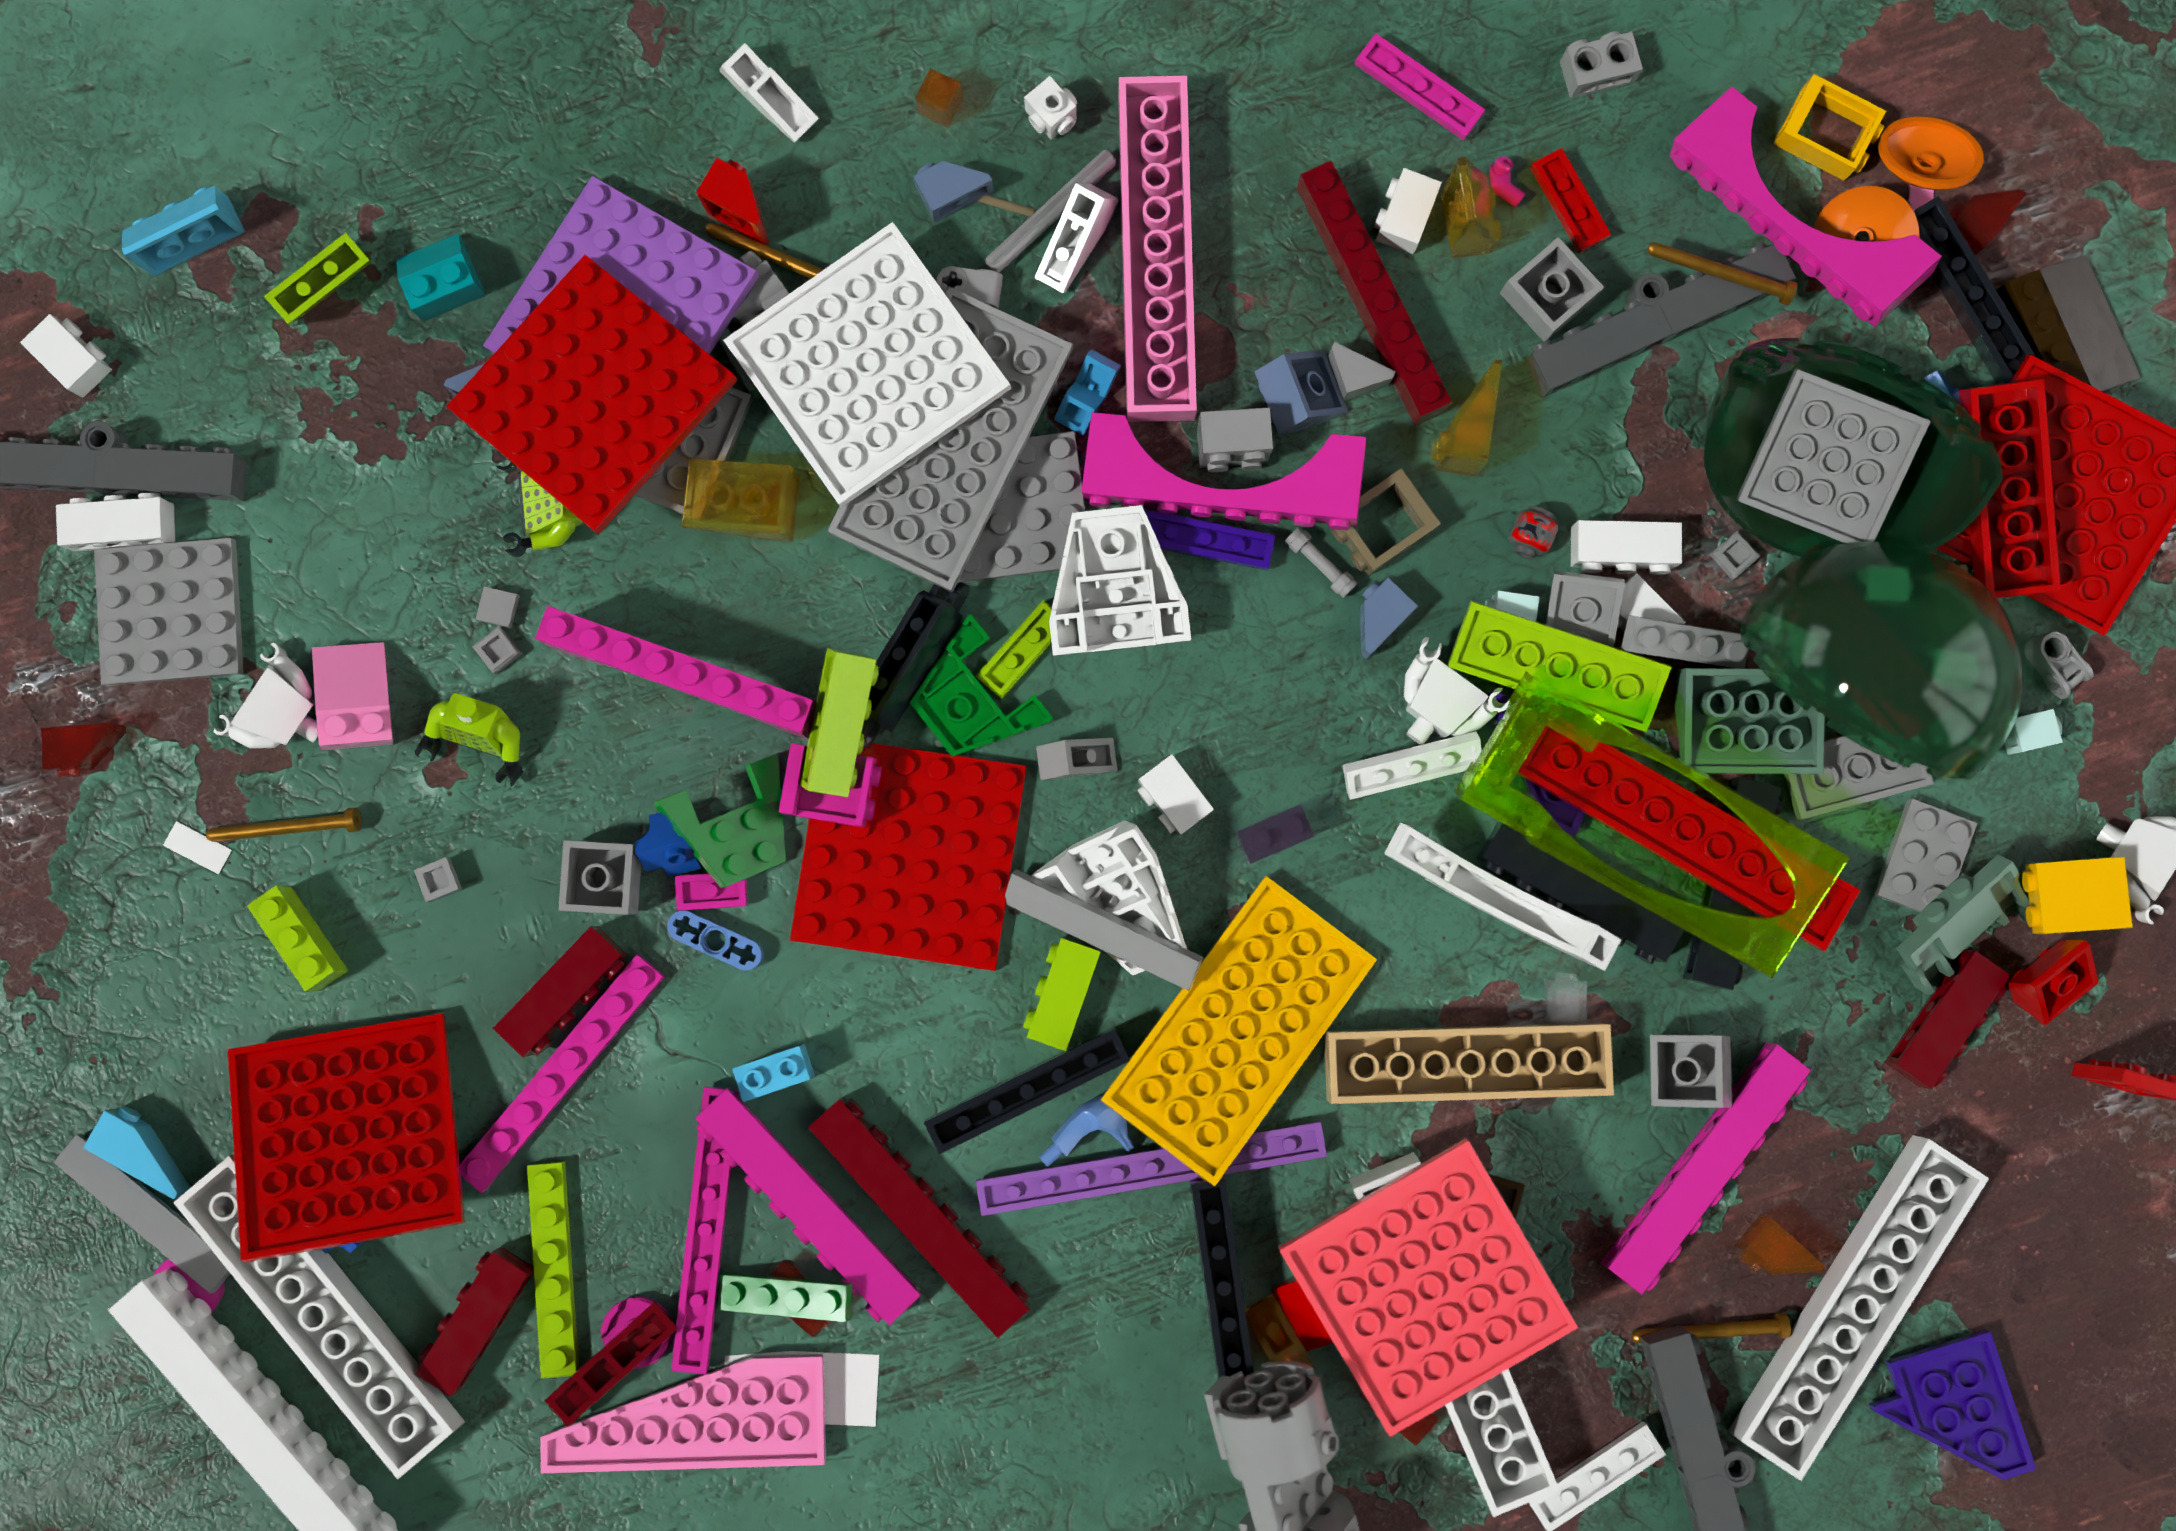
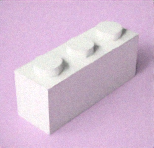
M141 493L138 494V499H126L125 496L110 495L105 496L104 501L92 502L88 498L70 499V504L56 505L57 545L73 552L175 543L174 504L161 498L160 494Z
M1578 520L1571 526V567H1581V572L1599 573L1602 572V568H1615V573L1619 574L1636 573V569H1649L1650 574L1661 575L1671 573V569L1682 564V523Z

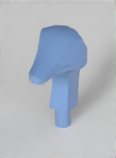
M1103 1095L1096 1096L1079 1106L1052 1136L1051 1139L1054 1143L1038 1157L1048 1167L1062 1154L1067 1156L1083 1136L1095 1130L1108 1132L1121 1143L1126 1151H1131L1134 1145L1128 1131L1127 1121L1100 1101Z

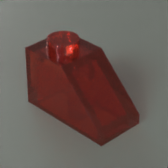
M2019 189L1974 195L1964 204L1957 202L1949 211L1974 255L1987 247L2027 194L2025 191Z
M114 723L41 728L43 770L57 772V777L80 776V770H93L126 734V726Z

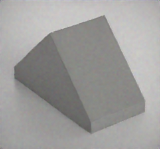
M1334 342L1328 355L1334 377L1344 401L1388 387L1396 371Z

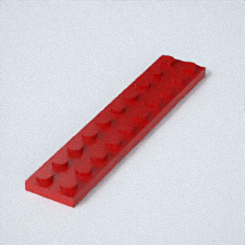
M1552 711L1546 716L1514 770L1518 775L1820 951L1827 950L1861 891Z

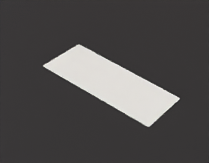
M782 1351L725 1356L726 1367L753 1356L824 1354L825 1424L876 1427L879 1355Z

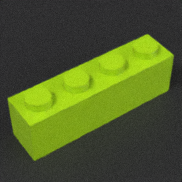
M827 648L800 779V785L807 791L848 797L850 788H854L856 784L857 768H854L856 756L861 754L864 746V734H861L863 722L868 720L871 712V700L868 699L870 688L876 684L878 678V666L875 665L876 659L868 655Z

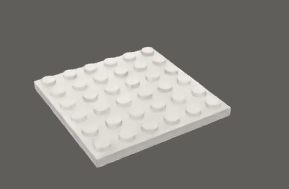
M893 222L723 340L841 508L1012 389L1010 383Z

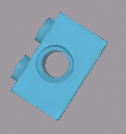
M805 1044L732 1068L743 1102L815 1077Z

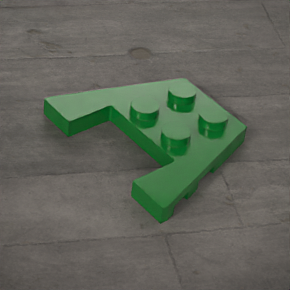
M971 614L966 617L962 623L963 625L955 637L952 638L945 652L910 701L912 707L952 757L1049 724L1054 720L1035 694L1009 715L1005 716L970 672L963 661L990 641V637Z
M777 754L745 765L757 800L699 823L687 790L653 802L656 809L660 813H664L672 823V828L678 836L683 837L694 850L693 854L720 888L728 887L786 862L783 814L779 813L781 786Z

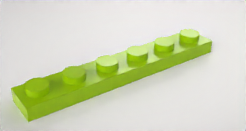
M565 1161L527 1165L541 1379L571 1376L579 1369L566 1166Z

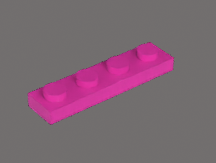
M1377 33L1374 34L1355 61V65L1463 141L1485 112V109Z

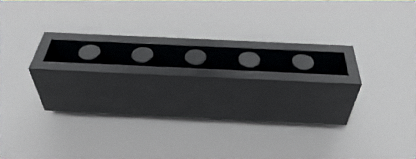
M1938 196L1914 210L1919 224V238L1942 256L1931 275L1996 384L2010 383L2026 355L2036 356L1941 198Z
M1743 777L1730 779L1723 811L1774 840L1775 832L1771 829L1774 817L1779 815L1782 808L1783 800L1782 797H1779L1781 787ZM1705 884L1683 979L1724 990H1733L1734 985L1740 982L1742 976L1741 955L1742 951H1746L1749 946L1751 933L1748 931L1750 917H1754L1756 913Z
M1506 821L1497 822L1477 857L1485 862L1483 865L1485 870L1498 877H1501L1504 873L1515 880L1513 885L1516 888L1530 895L1535 891L1545 897L1544 902L1561 910L1565 908L1575 914L1576 917L1598 925L1621 939L1618 946L1622 947L1625 943L1636 949L1634 955L1649 964H1653L1654 961L1667 962L1686 928V925Z
M1113 1027L926 1119L924 1125L938 1154H941L1129 1062L1130 1059Z
M1224 1175L1216 1186L1211 1185L1203 1178L1189 1180L1217 1380L1221 1376L1231 1377L1240 1371L1243 1373V1376L1254 1373L1227 1181Z

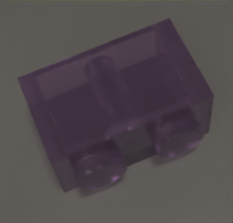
M1301 804L1234 833L1247 865L1315 837Z

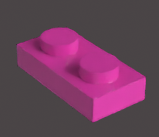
M710 874L675 876L677 911L748 906L747 878L728 887L720 888Z

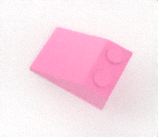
M384 642L312 647L315 708L320 749L323 751L393 745Z

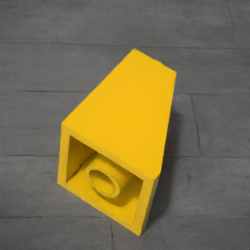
M2125 857L2025 864L2026 871L2022 873V885L2024 891L2028 892L2030 905L2026 908V921L2028 926L2032 927L2033 934L2133 928Z

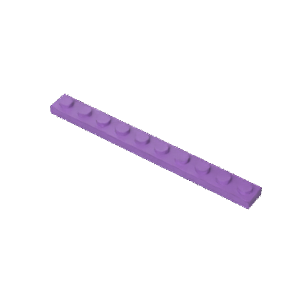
M1315 1121L1254 1132L1224 1174L1327 1157L1321 1122ZM1158 1148L977 1179L976 1186L981 1216L1201 1179V1177L1165 1149Z

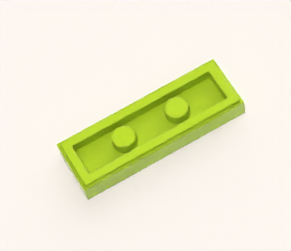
M1044 600L976 675V678L1001 700L1052 644L1049 624L1052 607Z

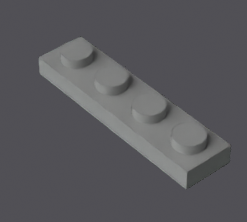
M1629 615L1621 649L1634 653L1744 669L1752 636L1744 633Z

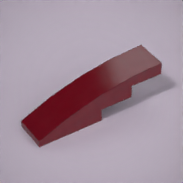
M654 1301L544 1401L563 1423L569 1427L665 1341L678 1327Z

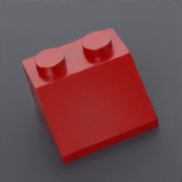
M716 158L696 192L707 215L752 240L768 245V234L752 182L746 173L747 170L733 160L725 162Z
M2061 940L2052 948L2045 949L2035 962L2026 969L2019 970L2008 983L2013 1002L2044 1026L2050 1023L2098 984L2090 944L2085 940Z
M1294 1275L1271 1288L1306 1351L1334 1343Z

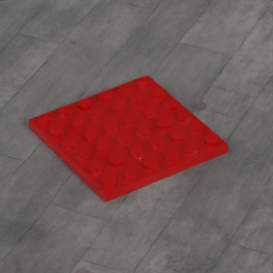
M584 255L446 407L599 535L734 385L737 378L726 367L587 255Z
M2026 355L2010 383L2044 379L2061 590L2024 596L2105 636L2176 522V429L2032 355ZM1963 462L1917 540L1973 569L1965 464Z
M871 743L869 748L863 746L861 754H857V756L875 757L877 759L876 766H881L878 787H872L870 800H875L873 820L866 821V827L863 828L809 819L790 941L996 971L1006 907V898L1004 896L1010 881L1027 766L963 756L952 757L949 754Z
M443 1013L228 1049L240 1256L242 1262L247 1263L465 1223L446 1019Z

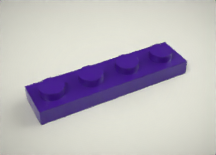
M1144 509L1161 550L1268 571L1275 535Z

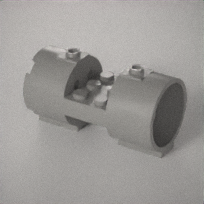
M1276 1361L1261 1364L1262 1371L1243 1376L1241 1371L1231 1377L1221 1376L1204 1396L1221 1460L1228 1461L1231 1473L1236 1479L1242 1481L1250 1511L1239 1522L1240 1531H1359L1351 1502L1344 1495L1332 1490L1333 1480L1331 1475L1328 1474L1326 1465L1339 1450L1338 1437L1334 1432L1331 1418L1329 1417L1320 1378L1314 1374L1313 1368L1300 1362Z

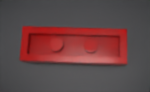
M1563 148L1531 164L1530 169L1578 254L1596 246L1611 236L1609 229Z

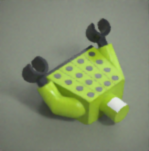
M511 461L507 466H496L508 473L518 468ZM523 471L518 472L523 534L529 538L522 539L513 532L505 534L502 538L505 542L518 541L515 548L505 551L513 557H520L527 548H532L535 551L563 545L573 534L575 528L583 524V522Z
M453 693L449 701H442L432 707L424 731L425 736H423L415 750L417 757L425 749L432 755L430 761H434L442 747V743L438 739L441 737L443 740L502 758L505 763L495 774V779L498 783H501L508 776L511 781L510 786L512 787L523 773L522 767L516 762L519 760L520 731L500 707L458 693Z

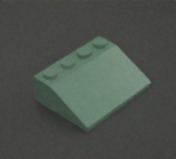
M1675 669L1674 706L1682 773L1824 774L1826 669Z

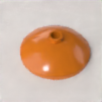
M1916 116L1897 120L1883 131L1878 144L1880 158L1893 175L1905 183L1927 190L1942 191L1964 186L1978 176L1984 162L1982 148L1970 133L1951 122L1938 118Z
M1860 186L1839 194L1823 208L1813 227L1823 233L1857 241L1856 237L1862 231H1866L1869 234L1870 239L1868 242L1901 239L1914 234L1919 237L1918 220L1909 203L1896 192L1878 186Z

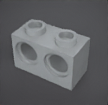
M1619 31L1610 32L1602 36L1600 40L1588 42L1586 39L1573 42L1568 46L1560 60L1570 99L1635 83L1643 70L1632 31L1620 34ZM1610 54L1620 56L1623 62H1615L1610 57ZM1577 62L1586 63L1591 70L1581 69Z

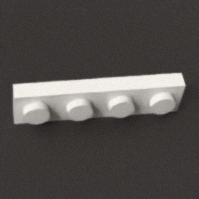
M1475 731L1344 764L1343 771L1347 794L1351 800L1483 767L1481 740Z
M1642 1421L1555 1479L1560 1490L1531 1501L1529 1505L1546 1531H1553L1666 1454L1647 1424Z

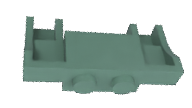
M1997 854L1973 878L1962 873L1912 919L1917 929L1896 949L1905 962L1901 966L1916 989L1931 996L1935 992L1929 983L1931 978L1938 972L1948 977L1955 973L1945 956L1952 960L1955 959L1993 922L2006 926L2010 921L2004 911L2013 903L2024 908L2029 905V900L2018 880L2019 871L2013 861Z

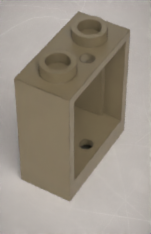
M1402 468L1361 495L1359 510L1390 489L1418 528L1417 531L1375 558L1353 526H1349V530L1331 529L1337 541L1341 544L1345 542L1352 551L1350 558L1356 568L1361 572L1365 570L1368 576L1433 533L1441 525Z

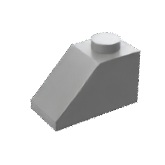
M1113 738L1062 740L1036 746L1041 781L1118 772Z

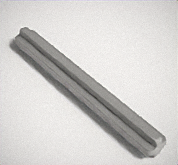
M1107 150L1100 152L986 257L987 266L992 271L1001 272L1063 214L1076 183L1095 185L1115 167L1116 160L1113 155Z

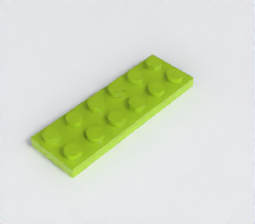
M1470 600L1447 664L1449 668L1647 732L1672 668L1668 664Z

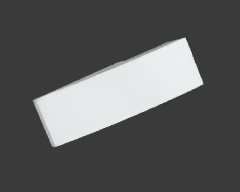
M746 43L721 66L719 71L731 84L794 143L819 119L771 67L768 68Z

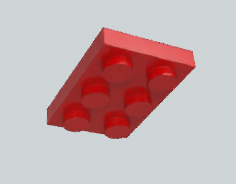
M2090 1059L2089 1064L2074 1063L2071 1076L2138 1096L2176 1101L2175 1076L2146 1072L2147 1068L2129 1063L2120 1064Z

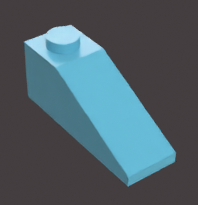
M125 1106L105 1110L83 1149L172 1199L181 1197L191 1188L150 1124L139 1119L141 1117L140 1113Z

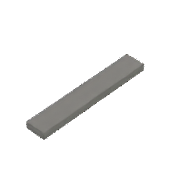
M1017 869L1011 874L1004 896L1007 905L1189 991L1193 986L1203 959L1202 956Z
M76 1134L53 1163L206 1291L215 1293L231 1273L193 1226L136 1178L83 1149L88 1138L83 1134Z

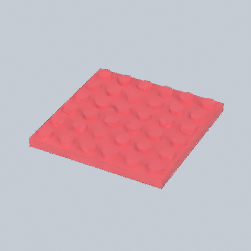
M1467 1138L1279 1246V1251L1389 1437L1578 1328Z

